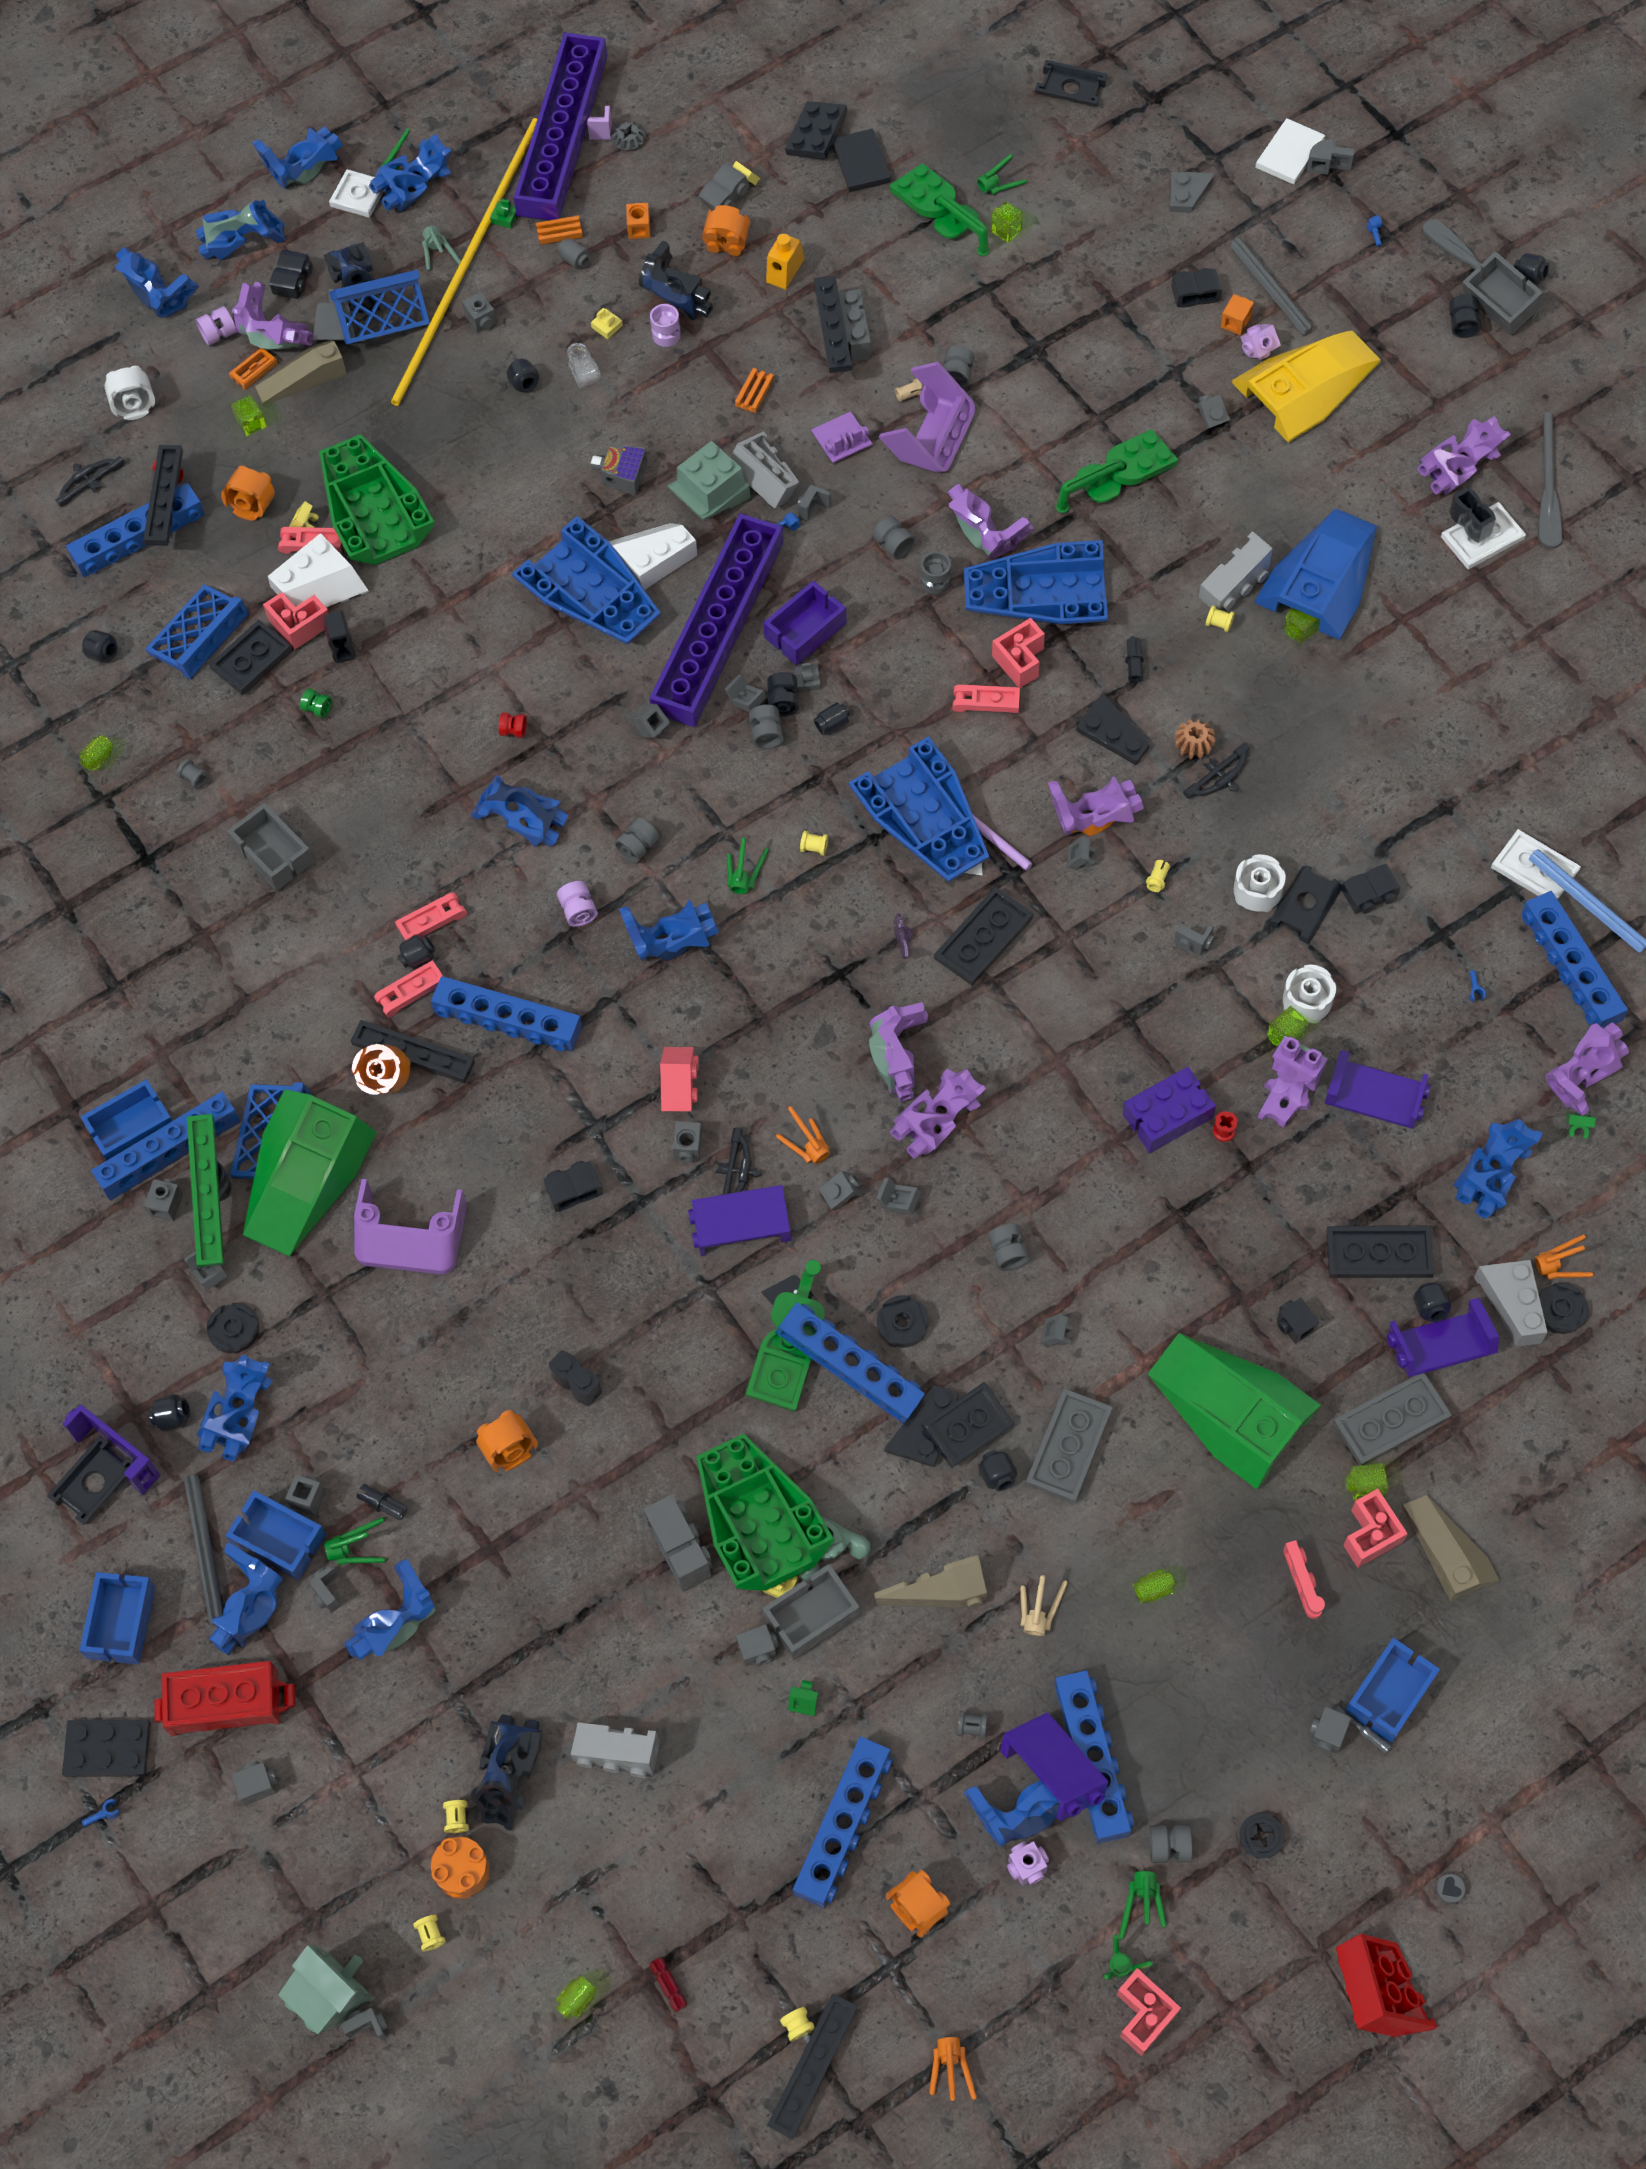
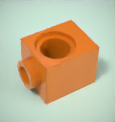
M648 203L626 204L628 238H650Z
M1233 294L1222 313L1220 328L1241 335L1252 317L1254 302Z

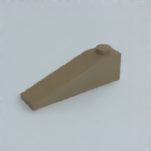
M326 340L307 348L256 385L255 388L264 406L341 377L347 373L343 358L335 341Z
M1427 1495L1402 1505L1450 1602L1500 1581L1488 1557Z
M975 1555L944 1565V1571L939 1574L924 1573L916 1579V1583L911 1584L909 1581H905L874 1593L876 1606L978 1607L983 1604L984 1600H987V1590L979 1557Z

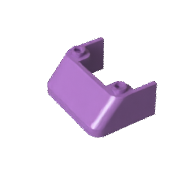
M933 362L911 369L913 375L924 386L921 391L920 401L928 411L916 438L907 428L881 433L879 438L900 461L939 473L950 468L974 417L975 404L939 362Z
M367 1179L361 1180L354 1214V1253L360 1264L442 1275L450 1273L455 1268L467 1210V1203L462 1190L457 1189L452 1213L439 1212L431 1218L429 1229L379 1224L381 1215L379 1209L371 1204L373 1193Z

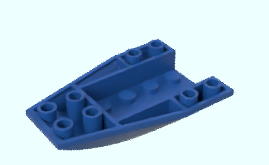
M1335 508L1274 567L1258 594L1255 604L1274 612L1277 611L1281 603L1321 620L1318 631L1340 640L1360 605L1377 526Z
M576 516L561 530V542L535 565L530 560L525 561L512 573V577L546 605L625 644H629L660 616V611L613 546Z
M1102 540L1054 543L964 568L966 610L1026 620L1032 618L1034 621L1057 624L1108 621Z
M929 736L909 747L907 758L873 777L867 771L848 782V785L874 821L946 881H952L989 859V854L956 772Z

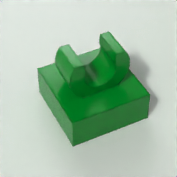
M501 199L500 202L498 201L490 217L491 224L512 228L517 218L515 206L510 205L509 200Z
M1567 1112L1565 1122L1571 1125L1568 1129L1569 1136L1574 1137V1131L1577 1128H1582V1137L1587 1139L1589 1136L1588 1127H1595L1596 1117L1589 1114L1582 1116L1579 1113Z
M802 1680L800 1688L791 1687L788 1711L815 1716L818 1692L812 1691L813 1682Z

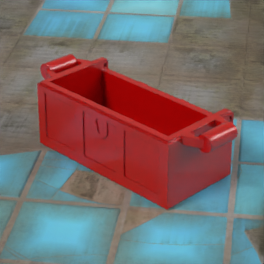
M271 1661L162 1673V1698L154 1700L155 1722L163 1723V1728L171 1737L181 1733L233 1727L239 1728L269 1723L278 1725L280 1724V1714L289 1708L295 1707V1685L278 1681V1670ZM279 1687H284L285 1707H280Z

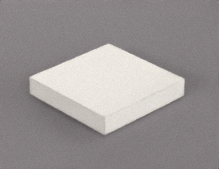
M347 169L329 201L330 207L370 218L384 191L374 194L369 188V184L375 177Z

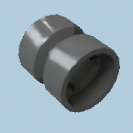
M952 346L946 351L943 367L962 389L969 384L974 354L970 349L963 346Z
M888 516L881 520L872 533V538L882 547H885V550L895 560L906 556L916 542V538L906 528H902L901 523L893 516Z
M939 551L927 553L921 560V586L923 590L932 595H939L947 591L951 579V561L949 557Z
M760 705L753 708L749 712L753 745L759 749L778 747L783 742L782 727L779 725L781 724L779 709L773 705Z
M637 817L627 828L628 833L623 832L614 842L620 854L633 863H637L647 853L646 849H650L660 839L656 829L640 817Z
M1006 1224L990 1231L988 1239L992 1250L996 1251L994 1257L999 1270L1017 1269L1030 1261L1027 1247L1022 1243L1024 1238L1018 1224Z
M1166 1825L1150 1826L1149 1843L1152 1863H1167L1170 1858H1173L1175 1862L1192 1861L1190 1825H1174L1172 1829H1168Z

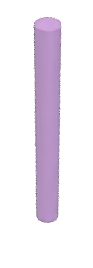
M973 815L978 830L984 837L1026 871L1031 868L1032 863Z

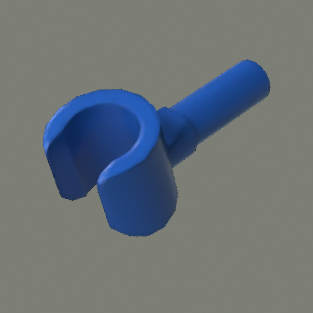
M1379 215L1369 218L1367 230L1372 232L1377 247L1382 245L1378 229L1382 227V220Z
M788 513L784 520L775 523L782 527L788 526L792 531L801 526L798 517L794 513Z
M1472 970L1470 971L1472 991L1469 994V1000L1474 1002V993H1478L1481 996V1001H1483L1486 992L1484 988L1479 987L1476 971Z
M109 1799L105 1801L103 1810L82 1820L83 1826L85 1827L105 1817L108 1819L117 1818L120 1813L119 1809L111 1813L107 1811L110 1806L116 1804V1800Z

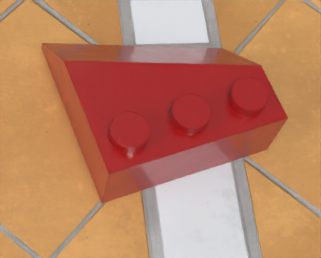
M1359 1934L1336 1947L1339 1958L1338 1963L1343 1973L1346 1992L1353 2010V2019L1358 2029L1397 2037L1438 2028L1434 2018L1428 2019L1422 2007L1426 2003L1422 1993H1417L1410 1982L1412 1973L1397 1942Z

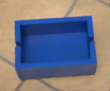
M147 1079L81 1116L82 1121L106 1161L172 1122L171 1117Z
M253 1490L241 1510L245 1518L250 1521L247 1525L244 1519L238 1515L225 1535L226 1538L240 1550L299 1581L311 1562L309 1554L315 1555L327 1534L321 1525Z
M96 1572L79 1650L87 1659L111 1662V1658H113L116 1662L140 1665L156 1588L149 1577L125 1575L123 1579L120 1574Z
M1392 1638L1345 1710V1712L1364 1725L1371 1722L1373 1724L1371 1729L1391 1743L1440 1670L1420 1655H1418L1412 1666L1408 1664L1414 1651L1395 1638Z

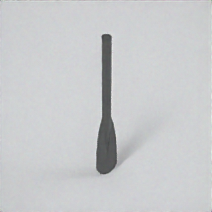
M1435 219L1424 223L1423 233L1453 257L1470 265L1474 270L1478 268L1481 273L1480 265L1482 263L1475 258L1470 249L1447 226ZM1537 311L1530 318L1535 319L1539 312Z
M1546 412L1543 414L1545 490L1540 504L1538 539L1543 546L1555 548L1562 541V528L1558 499L1554 490L1553 414Z

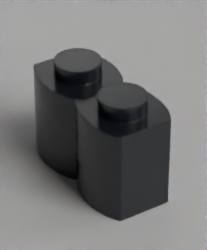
M282 250L270 279L269 285L272 294L295 299L299 298L300 294L305 291V280L308 275H311L313 264L310 262L308 254Z
M1202 268L1196 272L1181 271L1172 276L1171 287L1177 307L1184 308L1197 304H1210L1221 299L1222 288L1216 269Z
M1468 487L1454 494L1450 507L1452 519L1460 526H1463L1466 534L1477 543L1491 536L1496 520L1494 512L1487 505L1481 503L1478 494Z
M339 611L324 615L323 624L333 660L336 663L354 660L356 654L344 613Z
M1383 864L1366 873L1343 882L1341 891L1355 914L1361 912L1366 914L1374 910L1377 904H1390L1395 901L1401 887L1388 865Z
M578 1161L572 1164L568 1170L552 1171L543 1179L545 1189L555 1212L569 1209L578 1203L589 1201L603 1194L601 1184L591 1161Z
M561 1350L548 1363L555 1382L561 1387L571 1390L574 1398L581 1404L590 1406L601 1395L602 1391L596 1375L589 1369L580 1367L577 1359L570 1353Z

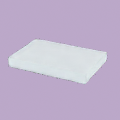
M1286 118L1257 160L1255 168L1295 184L1308 165L1311 148L1316 143L1324 140L1325 135Z
M1499 502L1489 507L1494 512L1496 520L1491 536L1481 542L1473 541L1466 534L1464 527L1459 524L1445 530L1441 534V538L1468 570L1517 544L1526 537L1524 531Z
M1518 829L1492 863L1491 868L1537 896L1552 890L1558 900L1565 890L1529 861L1530 855L1536 849L1541 850L1573 878L1579 872L1581 866Z

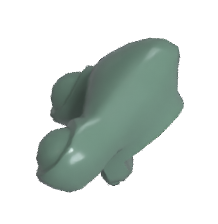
M821 1516L834 1539L832 1545L822 1556V1560L836 1558L846 1548L857 1559L868 1556L871 1551V1545L864 1536L846 1529L827 1517ZM819 1563L814 1568L799 1574V1576L805 1581H810L809 1577L820 1570Z

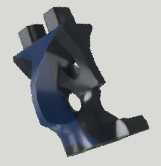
M662 240L652 254H647L640 273L639 286L652 291L660 298L680 308L690 320H695L698 315L707 318L713 309L712 303L708 302L711 290L702 285V278L699 276L667 268L673 257L670 253L669 244Z
M364 242L355 243L324 255L331 279L334 283L342 280V288L377 279L373 278L369 273L373 271V267ZM365 297L361 306L372 311L376 301L370 297ZM379 306L374 313L377 316H381ZM360 309L356 313V317L359 320L367 315V313Z
M504 1714L500 1716L497 1722L491 1721L479 1765V1770L487 1769L480 1785L474 1788L470 1794V1800L475 1802L480 1808L482 1823H497L504 1826L506 1830L511 1831L515 1809H523L524 1807L523 1796L517 1792L518 1783L523 1776L531 1775L537 1756L542 1749V1730H539V1721L528 1719L525 1721L524 1727L515 1726V1718ZM521 1754H526L528 1756L526 1759L522 1760L519 1758ZM506 1765L511 1773L501 1770V1767Z

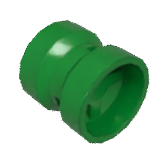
M308 688L303 693L300 701L301 710L308 713L312 711L320 718H325L332 706V697L325 694L319 695L316 690Z

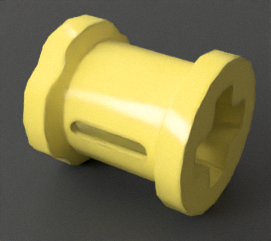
M1212 605L1207 616L1206 626L1214 625L1223 628L1224 632L1228 633L1233 623L1235 612L1227 613L1216 609V606Z
M804 830L801 838L800 852L807 850L818 852L821 856H825L828 846V835L809 834L808 831Z
M452 1800L443 1803V1808L446 1809L447 1823L444 1827V1832L462 1833L469 1830V1825L466 1824L465 1808L468 1807L467 1801Z
M437 1915L426 1916L413 1923L414 1929H418L423 1943L421 1949L423 1952L436 1949L446 1943L445 1938L441 1937L436 1924L438 1920Z

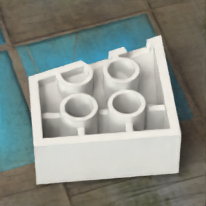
M669 523L608 541L644 590L697 557L696 540L680 524Z
M321 533L268 576L270 587L277 594L283 592L295 607L314 594L327 608L339 602H346L349 598L356 595H363L369 592L353 567Z

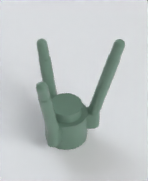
M429 226L425 228L422 234L424 237L422 245L426 269L428 271L431 269L429 248L438 249L440 253H443L442 244L458 265H460L461 260L449 245L445 236L441 235L438 227Z

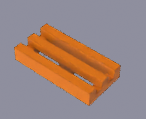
M579 215L536 223L540 245L563 241L566 238L577 239L583 237Z
M260 348L229 372L232 380L235 379L238 385L241 384L242 388L246 390L275 367L278 362L267 350Z
M753 368L735 400V406L756 413L774 380V374L769 373V375H766L765 371L757 372V369ZM756 379L751 391L749 392L754 380ZM762 380L765 381L753 405L751 406L750 403L753 397L755 396Z

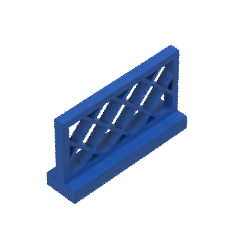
M418 270L355 284L329 292L331 301H334L346 344L430 324L418 279H420ZM406 287H414L415 297L413 301L402 295ZM385 292H391L397 296L392 307L382 301ZM365 297H370L376 301L372 311L361 306ZM400 299L410 305L405 315L395 309ZM349 302L356 306L351 316L343 312L341 303ZM379 304L390 310L385 320L374 314ZM413 307L420 311L423 321L415 322L409 318ZM358 309L369 315L364 325L354 319ZM392 313L403 318L399 327H394L388 323ZM372 317L382 323L378 332L367 328ZM351 323L362 329L358 337L350 338L348 328Z
M204 584L145 650L151 656L180 670L183 676L191 679L249 613L242 599L236 596L231 598ZM206 594L212 596V600L201 603V599ZM227 603L223 610L217 611L218 605ZM213 607V613L202 615L201 609ZM197 611L196 617L186 619L190 612ZM214 619L207 627H203L202 622ZM198 623V629L187 631L188 625ZM182 627L183 633L171 635L175 628ZM198 636L193 643L188 644V638ZM183 639L184 645L172 648V642ZM168 644V649L156 650L160 645ZM184 652L177 661L173 659V654Z
M294 1082L293 1086L250 1084L230 1173L232 1178L254 1179L257 1163L252 1158V1155L260 1150L261 1139L257 1132L268 1125L272 1116L270 1114L266 1117L262 1110L272 1102L277 1106L278 1102L276 1099L283 1094L284 1089L311 1095L312 1093L304 1083ZM256 1093H267L269 1097L257 1106L255 1103ZM260 1113L264 1120L252 1128L250 1126L251 1118ZM254 1135L259 1142L247 1151L245 1143ZM248 1158L253 1162L254 1165L247 1171H239L240 1165Z

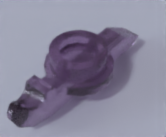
M897 913L894 919V931L903 959L909 957L910 947L908 942L912 937V932L909 927L903 925L905 921L901 919V914Z

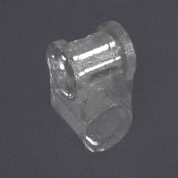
M581 343L570 345L567 351L569 357L568 365L578 387L583 388L601 381L599 368L593 361L586 346Z

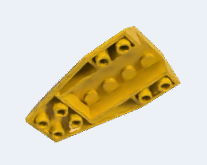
M1346 331L1268 358L1233 379L1232 384L1245 397L1254 393L1276 416L1274 428L1289 443L1323 422L1373 371L1381 360L1353 331Z

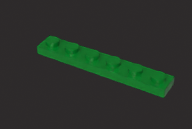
M214 1115L187 1116L196 1263L198 1267L224 1265Z

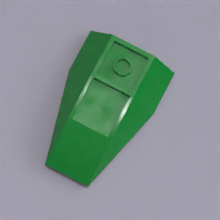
M361 434L319 451L332 525L350 560L376 565L415 549L420 545L435 525L432 516L417 489Z
M284 1089L262 1135L242 1236L290 1257L356 1177L376 1131L357 1116L309 1094Z
M1181 1333L1175 1337L1148 1373V1376L1215 1459L1256 1490L1260 1488L1273 1471V1463L1302 1425L1306 1427L1321 1408L1318 1402L1278 1373Z
M744 1433L696 1456L714 1546L737 1589L767 1591L816 1566L834 1542L831 1533L811 1498Z

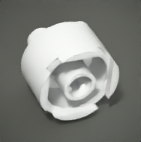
M139 366L122 368L117 371H111L106 375L105 392L110 409L114 415L123 416L126 420H135L149 413L148 409L155 404V397L148 376Z
M1259 854L1239 864L1234 882V895L1238 905L1252 911L1269 912L1278 904L1282 897L1286 876L1284 869L1282 870L1276 859Z
M1304 965L1303 968L1293 970L1287 978L1283 993L1284 1011L1302 1022H1320L1330 1012L1336 993V985L1331 978V974L1326 969L1317 965Z

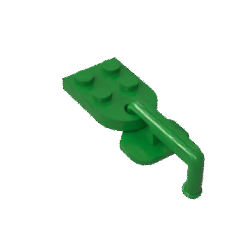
M920 164L889 185L890 192L919 215L935 218L934 229L944 238H956L970 229L978 235L979 246L977 247V253L980 256H987L989 254L987 227L979 220L978 213L968 205L956 203L954 188L926 165Z
M1150 429L1111 448L1104 464L1092 463L1079 469L1075 478L1062 484L1056 510L1059 513L1067 512L1069 510V495L1082 488L1094 501L1099 503L1108 502L1119 496L1121 484L1136 485L1177 466L1178 458L1158 435Z
M817 1260L807 1262L796 1294L784 1292L775 1299L770 1317L776 1329L767 1334L760 1344L746 1389V1397L795 1412L811 1358L796 1347L792 1348V1344L775 1332L796 1302L800 1305L805 1304L815 1312V1316L821 1320L824 1319L825 1311L823 1306L819 1302L808 1298L814 1275L818 1274L821 1270V1265ZM805 1325L802 1327L806 1335H815V1331L811 1326Z

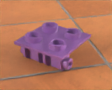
M851 411L811 429V432L832 463L872 445L867 436L869 434L867 427L860 426Z

